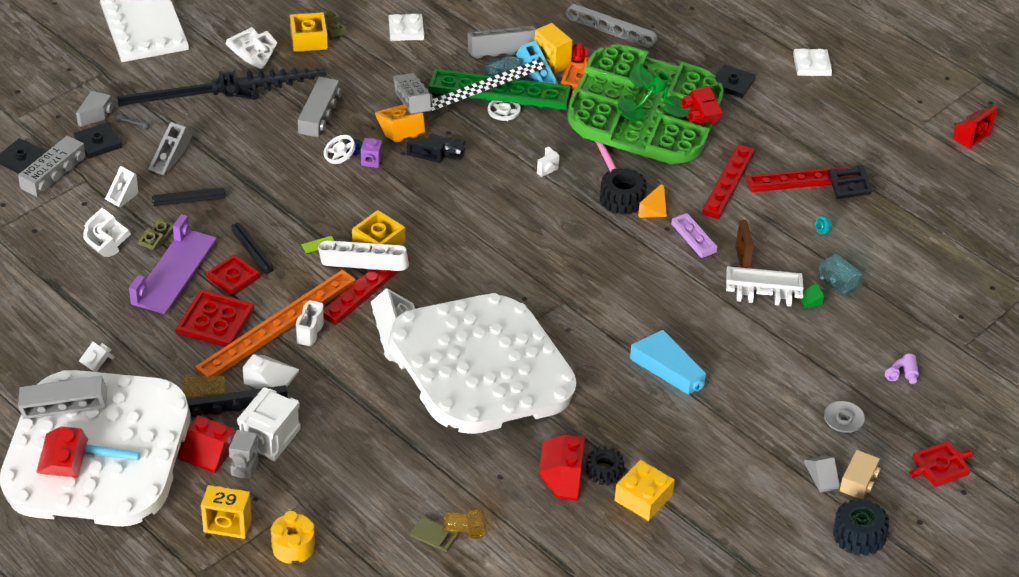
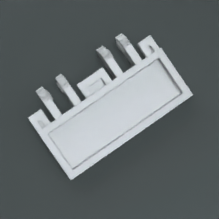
M727 266L726 291L734 292L735 288H737L736 301L741 302L742 296L746 295L748 296L749 303H753L754 290H756V294L773 295L774 291L775 305H779L781 299H786L787 306H791L792 293H794V298H803L802 273Z

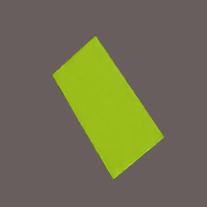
M332 236L301 244L305 253L317 251L318 245L321 242L334 241Z

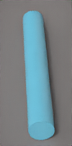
M86 445L85 453L137 461L141 457L140 452L94 445Z

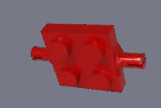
M948 441L913 453L912 460L918 468L910 470V476L915 478L924 475L934 488L969 475L971 469L966 465L964 459L972 457L973 453L970 451L971 449L958 452Z

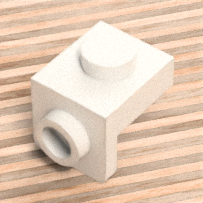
M550 147L545 148V157L538 159L537 174L540 177L558 169L559 155Z
M92 342L79 362L93 372H97L108 357L113 360L115 356L110 353L112 349L101 343L99 346Z

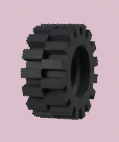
M604 446L602 450L601 447H597V450H591L586 463V474H588L589 479L593 478L594 483L599 481V485H603V482H606V485H610V481L615 484L617 480L621 479L624 460L623 455H620L618 450L614 452L612 447L608 450L607 446ZM607 463L610 464L612 467L602 468L598 466V464Z

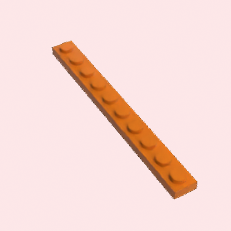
M344 270L339 271L195 366V372L209 383L296 325L298 317L303 314V306L307 301L320 302L324 306L355 283V279Z

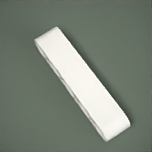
M323 241L318 245L321 263L325 266L402 271L409 267L406 247L401 245Z

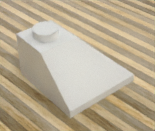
M253 354L243 366L244 384L256 389L288 386L298 374L299 369L265 355Z

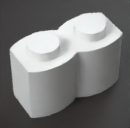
M309 300L303 306V314L296 321L297 344L312 346L316 342L317 332L322 329L324 324L323 303Z

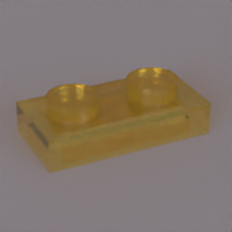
M184 376V394L186 397L225 394V376Z

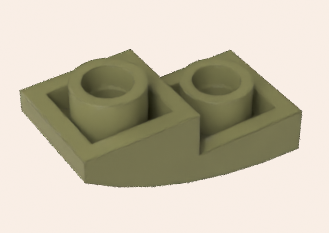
M335 11L324 12L328 35L331 38L346 35V27L341 23L340 16Z
M159 218L152 229H146L138 244L155 251L173 234L174 224Z

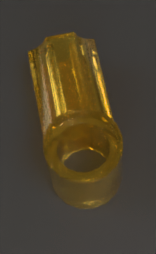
M472 510L467 514L446 511L443 519V529L465 532L474 539L482 538L487 532L485 514L480 510Z

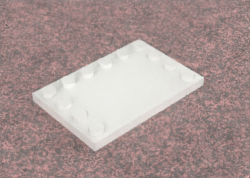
M100 0L121 62L189 50L188 42L171 0Z

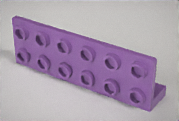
M181 214L173 225L174 241L148 278L145 280V277L138 275L130 285L131 305L167 314L215 244L216 237L190 230L188 216Z

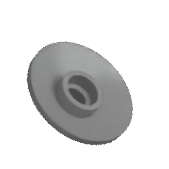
M847 401L833 402L826 407L824 412L826 423L832 429L839 432H855L863 426L865 421L863 411L857 405Z

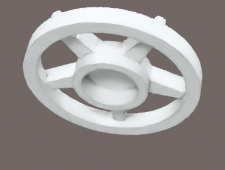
M493 100L488 105L490 117L508 122V120L515 119L520 114V105L517 103H500L502 101ZM510 104L515 105L517 109H511ZM494 106L497 111L492 112L491 107Z
M340 135L333 138L324 149L325 159L331 164H339L350 159L349 157L355 150V141L348 135ZM342 139H348L351 142L345 145ZM339 141L338 143H336V144L333 146V148L330 149V147H331L335 142ZM328 153H334L332 159L328 158Z

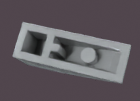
M170 122L148 168L149 171L162 176L169 172L186 151L193 136L186 127Z

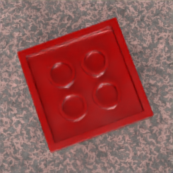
M200 289L177 325L176 334L225 347L237 339L254 311V304Z

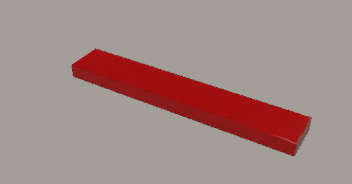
M851 167L749 175L746 178V182L750 192L832 185L831 180L828 178V169L840 170ZM854 175L842 176V177H838V179L851 178V177H855V176H854Z

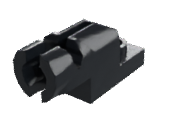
M430 134L426 141L409 137L407 140V155L441 163L443 157L462 159L465 153L463 146L466 143L462 140L456 139L452 141L450 137H441Z

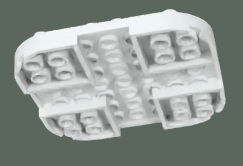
M491 293L412 309L400 314L392 324L388 340L392 356L400 368H406L421 391L419 398L428 412L445 427H448L449 424L454 428H459L458 432L471 434L501 428L502 423L531 415L535 419L558 414L568 407L576 388V378L571 367L526 305L512 298Z
M63 370L46 377L37 385L102 375L107 387L106 408L23 419L21 414L0 472V486L6 500L18 513L35 518L54 519L55 515L94 519L95 524L110 526H130L143 522L142 518L151 513L154 515L159 511L169 494L174 477L172 471L180 444L185 441L191 417L188 402L183 391L176 384L168 380L152 377L80 370ZM61 426L82 428L88 438L87 445L141 453L139 461L84 453L78 478L37 474L36 472L46 433Z

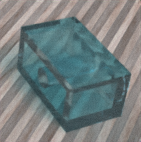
M837 253L820 263L818 277L844 297L861 288L864 275Z

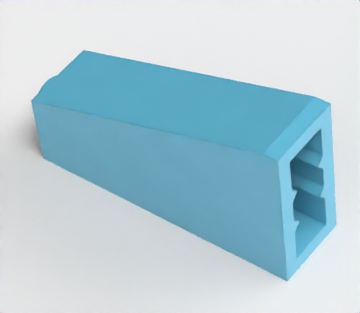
M664 330L631 345L630 359L684 393L689 395L704 387L706 373Z

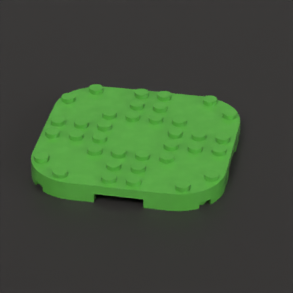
M611 45V47L606 49L603 47L597 49L591 55L585 67L583 77L570 99L567 118L571 127L585 139L670 165L686 163L696 159L705 147L713 124L705 122L703 125H698L697 122H690L688 117L676 118L670 115L664 108L666 104L663 101L664 91L660 93L652 92L641 107L646 113L641 121L636 122L625 118L618 110V103L622 99H630L639 105L650 91V89H645V87H636L629 79L631 70L638 63H641L644 69L654 78L658 72H665L669 75L667 97L674 96L682 100L692 90L710 86L720 106L724 91L722 84L715 80L716 76L706 69L685 62H681L680 66L649 58L647 57L648 51L627 45Z

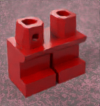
M710 86L692 90L680 102L683 108L691 109L688 113L689 121L697 122L698 125H703L705 122L717 123L723 114Z

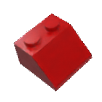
M992 106L978 110L972 115L967 116L962 122H958L954 127L953 139L970 149L988 137L992 132L998 107Z
M198 415L188 428L179 454V460L216 473L229 455V447L235 435V429Z
M61 426L46 433L36 471L37 474L79 477L88 438L82 428Z

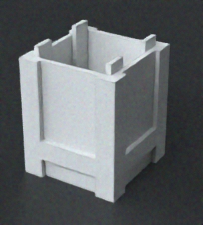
M263 387L238 417L237 423L240 430L257 434L258 454L275 462L300 431L301 427L298 421L299 401L294 398L288 399L277 394L275 390Z

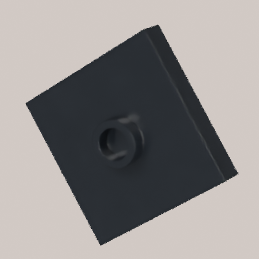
M724 64L716 75L715 80L722 84L725 93L743 98L754 82L756 74Z
M108 122L74 133V138L84 143L85 154L88 159L122 148L121 141Z
M19 138L0 153V165L20 174L47 151Z

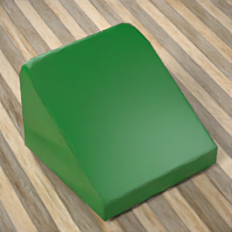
M817 283L803 290V298L799 299L804 309L822 306L824 294Z

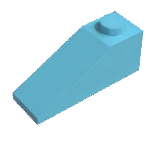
M533 41L522 45L516 53L521 66L538 59L546 66L544 69L528 74L531 79L536 82L558 84L538 43Z

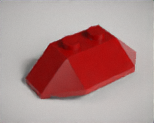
M564 433L543 441L539 476L558 499L578 501L585 435Z

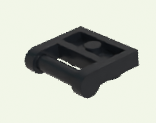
M864 165L840 170L828 169V178L831 180L836 199L871 194L872 189ZM858 175V177L838 179V177Z

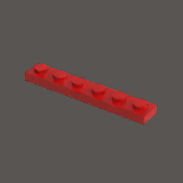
M740 144L737 145L702 209L703 215L720 219L750 163L755 149Z
M369 270L323 309L324 319L337 325L399 271Z

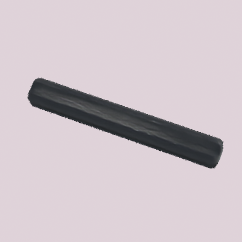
M224 188L158 194L152 196L153 206L223 199L226 194Z
M239 222L232 224L231 231L266 274L274 270L273 264Z

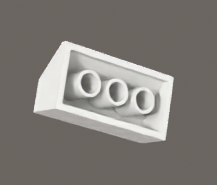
M386 288L371 301L377 323L376 327L381 337L380 341L383 344L384 355L389 361L396 362L388 345L392 324L400 314L415 309L414 303Z

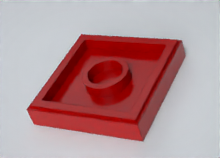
M234 254L206 272V278L230 296H234L258 280L260 272Z

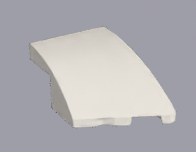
M253 27L226 41L228 47L239 57L260 69L265 67L278 43L268 31L258 34Z

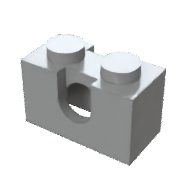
M242 430L236 431L229 447V456L233 460L230 466L231 476L252 479L259 462L256 433Z

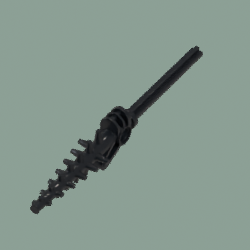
M283 68L277 74H275L274 69H270L267 75H264L262 69H259L256 76H253L251 69H248L247 77H237L236 69H233V72L227 70V73L219 71V76L211 80L212 83L117 96L118 105L121 106L207 93L218 95V93L223 92L228 97L235 96L256 100L259 98L258 87L263 86L264 90L271 91V85L273 84L277 88H282V83L284 82L287 85H293V81L296 80L304 82V79L324 77L326 76V69L314 68L313 70H308V68H305L302 71H297L296 68H293L290 72L286 73Z

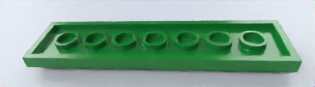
M434 69L428 92L438 95L448 94L493 76ZM515 79L468 98L566 110L571 86Z

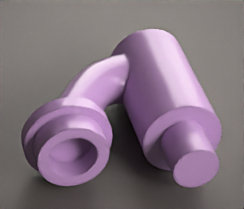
M914 354L904 355L895 361L891 368L885 371V377L889 381L898 380L900 376L898 369L900 367H904L905 378L909 380L910 384H915L919 377L917 360Z

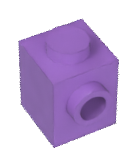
M364 138L361 147V166L379 168L382 160V140Z

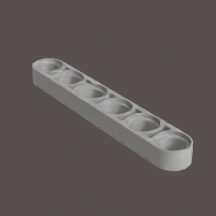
M572 4L566 10V16L571 21L650 48L657 42V35L653 31L577 4ZM571 10L576 11L577 16L572 14ZM586 15H589L592 18V21L588 20L586 18ZM601 20L605 21L607 23V26H604L601 23ZM616 25L621 27L622 31H618ZM630 31H634L637 37L633 36ZM646 36L650 37L652 39V42H649L646 39Z

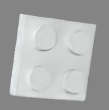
M422 14L389 15L390 41L424 40Z
M794 49L793 56L797 75L831 76L832 68L827 49Z

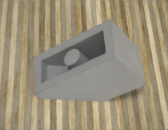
M91 91L76 112L78 126L82 127L105 120L114 108L111 95Z

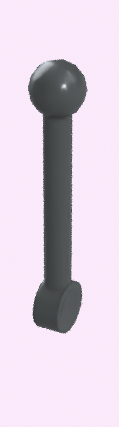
M122 115L116 116V121L118 122L125 121L142 126L144 129L149 128L147 122L141 123L124 118Z

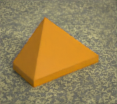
M659 185L640 202L639 217H667L664 185Z

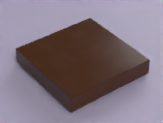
M746 219L739 221L735 248L741 268H750L754 244Z

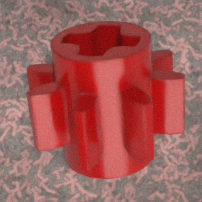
M572 44V62H584L585 57H588V48H584V44Z

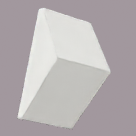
M120 166L105 200L118 207H122L139 194L136 174Z

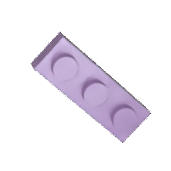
M688 213L672 218L671 224L700 258L717 252L715 243Z

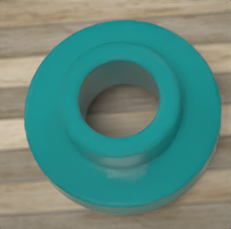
M819 216L816 220L815 228L819 234H827L832 229V222L828 217Z

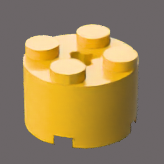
M288 511L285 515L276 519L271 527V544L274 556L284 563H292V561L298 560L300 563L311 557L315 547L313 522L306 516L297 514L294 511Z

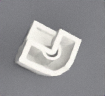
M101 208L85 223L83 238L90 247L102 256L110 257L119 252L118 246L131 233L117 222L113 215Z

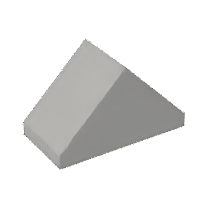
M819 456L804 460L820 493L839 489L835 457Z

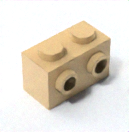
M856 450L842 478L840 492L859 499H864L866 493L870 494L874 486L873 479H878L881 468L878 467L880 458Z

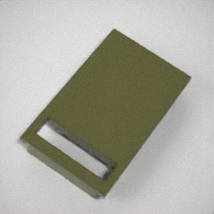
M422 516L409 535L447 553L456 541L458 532ZM450 532L453 533L454 535L448 541L446 546L442 547V543L448 537Z

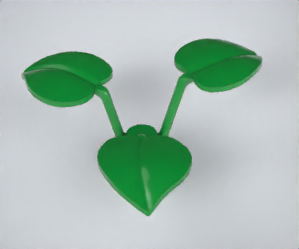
M638 63L631 70L629 79L632 84L638 88L645 87V89H650V91L639 105L630 99L619 101L618 110L625 118L636 122L643 120L646 113L641 107L653 91L656 93L664 91L663 101L666 103L664 108L670 115L676 118L688 117V113L691 111L690 108H683L680 103L681 100L674 96L667 97L669 89L667 84L670 80L668 74L658 72L654 78L644 69L641 63Z

